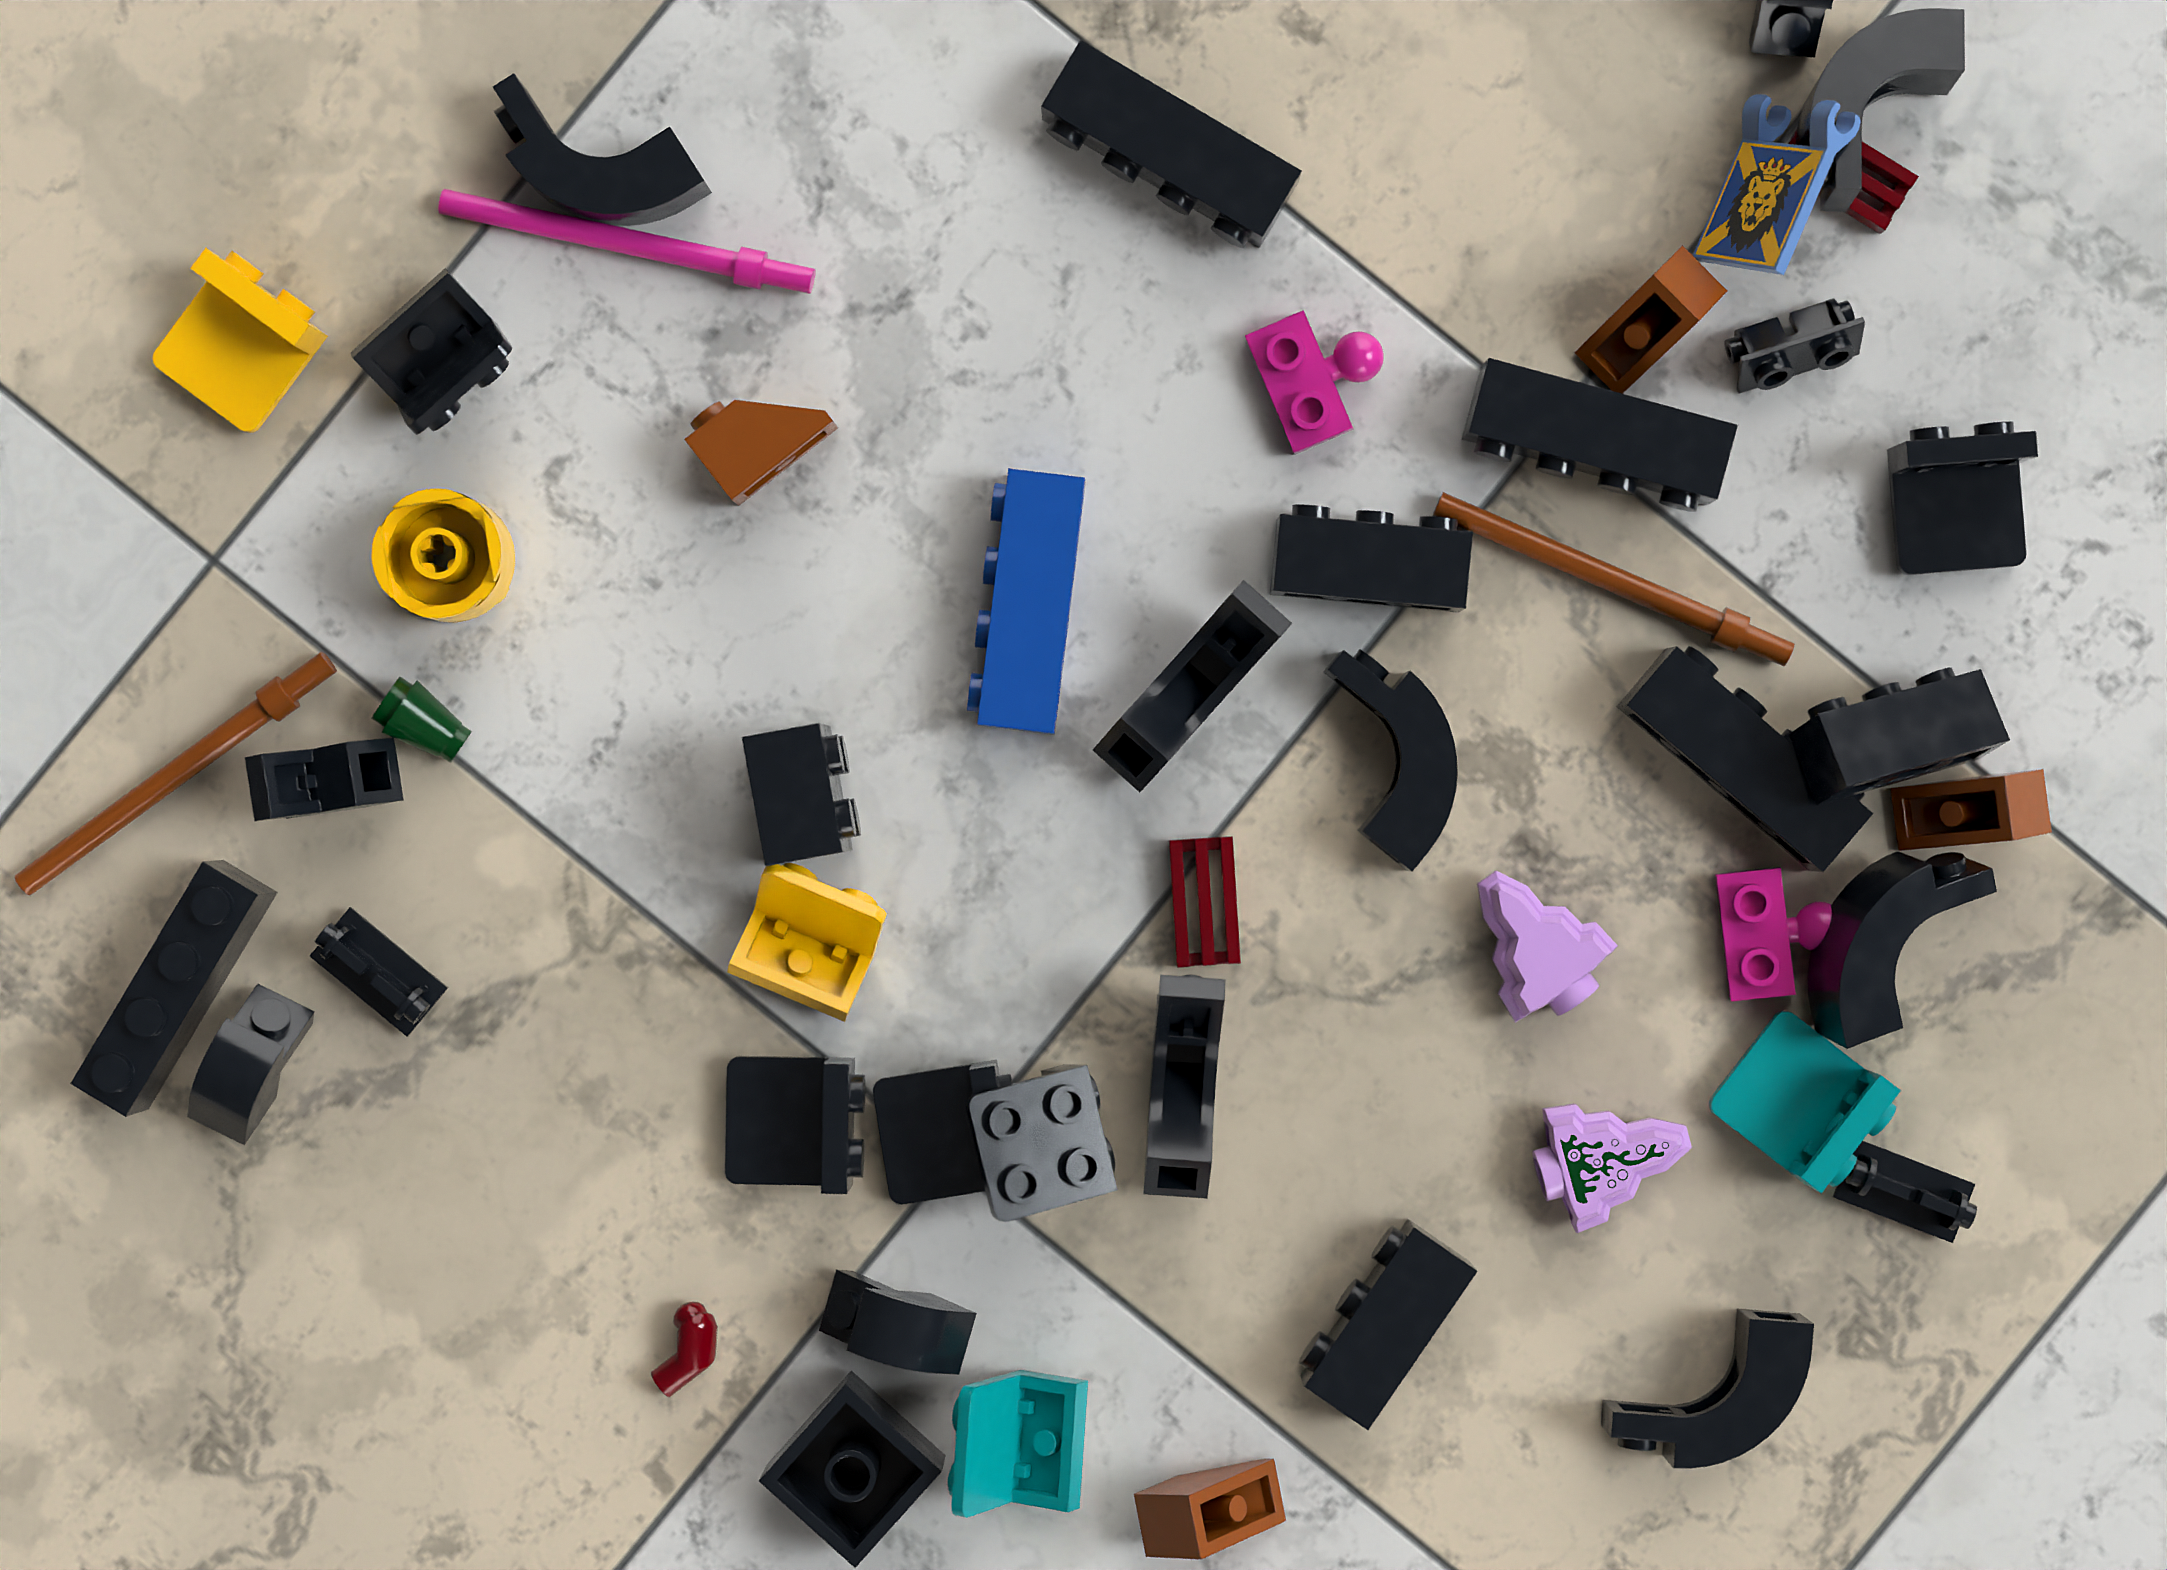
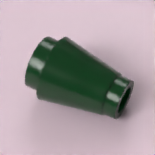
M402 677L397 679L371 718L384 727L381 733L437 757L441 756L450 763L472 732L463 726L462 722L418 680L413 685Z

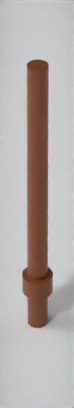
M1442 492L1433 512V516L1457 519V526L1472 531L1477 535L1711 635V643L1735 652L1739 647L1783 667L1787 664L1793 652L1794 643L1749 624L1750 617L1727 607L1723 612H1720L1445 492Z
M320 652L283 680L278 676L270 680L255 692L257 699L14 876L18 886L27 895H32L270 720L274 719L277 722L283 720L300 707L298 701L300 698L337 672L332 661L325 653Z

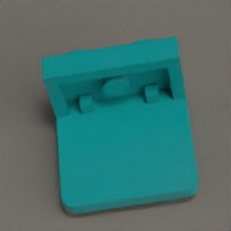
M1780 1011L1772 1017L1710 1097L1709 1108L1713 1114L1794 1177L1822 1193L1828 1185L1836 1187L1849 1175L1857 1161V1157L1853 1155V1152L1867 1134L1875 1136L1887 1126L1897 1108L1892 1102L1901 1090L1882 1075L1864 1069L1795 1014L1788 1011Z
M1018 1370L963 1386L952 1412V1424L956 1431L955 1458L948 1475V1491L952 1496L951 1509L953 1515L969 1518L1011 1502L1062 1512H1071L1079 1509L1088 1380Z

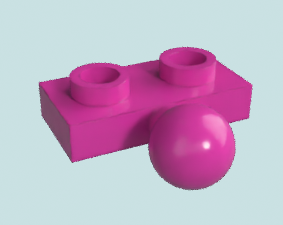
M1304 310L1245 335L1294 454H1298L1354 429L1334 381L1344 378L1350 382L1361 383L1372 379L1378 374L1383 365L1384 353L1381 344L1374 336L1360 331L1348 333L1337 342L1333 354L1324 358Z
M1780 867L1715 874L1730 1001L1796 995L1790 943L1799 942L1810 951L1815 949L1822 942L1829 928L1832 904L1813 902L1804 906L1796 917L1787 918Z

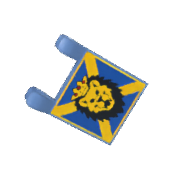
M1763 94L1749 97L1745 102L1742 112V141L1693 256L1700 262L1784 275L1836 153L1856 136L1861 123L1860 117L1854 112L1844 111L1838 115L1835 125V116L1840 110V104L1831 100L1820 101L1815 105L1810 116V146L1775 143L1773 141L1787 129L1791 121V111L1785 106L1775 105L1769 110L1766 120V110L1771 104V98Z

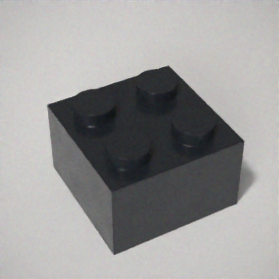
M816 723L742 737L765 866L853 850L851 838L861 836V828L855 799H844L839 775L850 773L843 735H832L829 725Z
M851 1370L769 1461L759 1482L856 1568L942 1472L946 1455Z

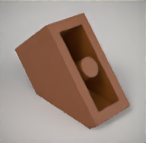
M1682 245L1574 353L1612 391L1623 394L1692 329L1722 298L1727 290Z
M734 400L724 407L718 401L694 418L690 425L695 431L684 440L730 499L740 506L837 430L838 427L825 410Z
M2043 769L1890 788L1898 851L2014 841L2052 833Z
M1265 1458L1178 1475L1134 1494L1146 1557L1201 1560L1286 1521L1274 1459Z

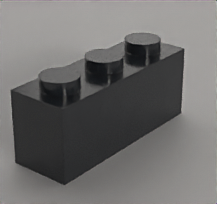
M1305 504L1292 505V515L1280 514L1277 518L1270 595L1460 612L1466 609L1473 532L1457 530V519L1421 516L1418 527L1393 524V513L1358 510L1356 511L1355 521L1330 518L1331 508Z
M1948 667L1915 681L1917 687L1901 690L1899 682H1893L1863 694V701L1847 705L1845 697H1838L1810 708L1807 711L1810 720L1792 731L1789 737L1816 805H1822L1976 761L2010 741L1982 670L1979 669L1955 676L1952 667Z
M1409 1219L1406 1220L1400 1231L1391 1226L1382 1236L1371 1256L1378 1263L1364 1283L1358 1279L1351 1282L1335 1308V1311L1341 1314L1340 1318L1328 1335L1319 1331L1312 1338L1299 1360V1364L1305 1367L1300 1374L1304 1387L1366 1430L1370 1429L1478 1272L1470 1261Z

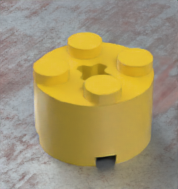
M425 489L403 497L392 507L394 509L387 515L382 525H379L372 543L371 555L374 573L381 588L390 598L407 611L441 622H463L485 614L506 597L514 575L515 548L510 532L502 519L486 505L452 490ZM443 542L445 545L456 550L455 558L448 561L447 570L444 567L435 565L433 562L434 555L443 553Z

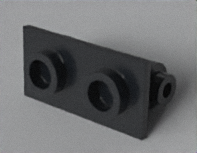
M1832 298L1791 312L1789 314V321L1795 334L1786 336L1778 317L1745 328L1736 329L1734 337L1726 339L1724 345L1731 364L1740 362L1736 388L1738 393L1740 394L1755 388L1762 390L1773 389L1789 381L1792 376L1817 368L1831 370L1844 365L1853 356H1857L1860 353L1865 326L1864 318L1855 319L1849 301L1837 303Z
M352 907L348 908L335 925L330 923L321 931L315 939V943L318 946L310 954L313 960L406 1037L412 1033L449 988Z
M1862 1141L1853 1152V1155L1857 1157L1856 1164L1849 1175L1836 1186L1832 1196L1950 1243L1954 1242L1959 1226L1965 1229L1971 1227L1977 1213V1206L1969 1203L1976 1185L1975 1183L1866 1141Z

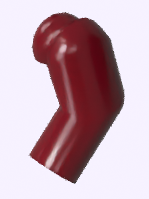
M688 1302L677 1309L673 1318V1323L678 1328L677 1352L651 1372L655 1384L667 1397H671L710 1367L716 1357L718 1326L714 1316L707 1313L704 1305L699 1302Z

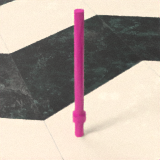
M448 189L442 190L439 199L438 211L442 215L734 277V284L760 290L762 284L811 294L815 281L816 270L814 268L768 259V253L761 250L741 247L739 252Z

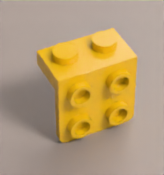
M205 248L190 269L204 278L206 282L154 351L153 363L159 370L237 428L247 433H253L260 429L328 336L309 322L315 311L284 288L275 297L257 284L264 273L232 250L223 259Z
M794 863L765 866L760 878L754 911L729 962L727 973L845 1022L875 955L887 913L877 906V902L868 894L852 888H845L841 891L818 881L814 873L803 866Z

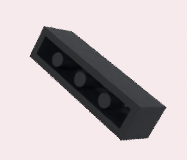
M1082 40L1077 44L1041 105L1042 120L1049 124L1046 132L1055 140L1076 151H1079L1082 144L1104 156L1101 164L1108 171L1130 183H1134L1137 176L1159 189L1156 197L1165 205L1184 215H1189L1192 209L1214 221L1211 226V230L1240 248H1244L1247 241L1258 248L1261 247L1296 188L1302 170Z
M1488 358L1480 368L1461 440L1476 443L1474 453L1486 458L1511 462L1513 454L1538 460L1535 469L1549 475L1572 479L1575 470L1598 476L1597 486L1605 490L1625 495H1635L1636 487L1661 493L1660 504L1683 511L1696 512L1698 504L1708 505L1718 500L1738 425Z
M1678 646L1665 649L1616 707L1808 871L1824 872L1874 814L1860 802L1865 793L1817 806L1789 737L1792 731L1786 729L1780 734L1762 719L1767 710L1757 699L1739 687L1732 693L1717 681L1714 676L1719 669L1697 649L1688 646L1684 652Z
M225 860L202 861L70 1084L125 1117L148 1110L278 892Z

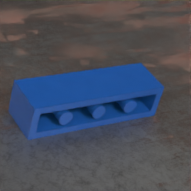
M1008 468L1007 484H994L990 521L1002 522L999 547L987 546L983 571V584L994 585L991 611L979 609L975 647L986 649L983 674H971L967 711L979 712L977 721L979 726L1055 735L1085 492V477Z

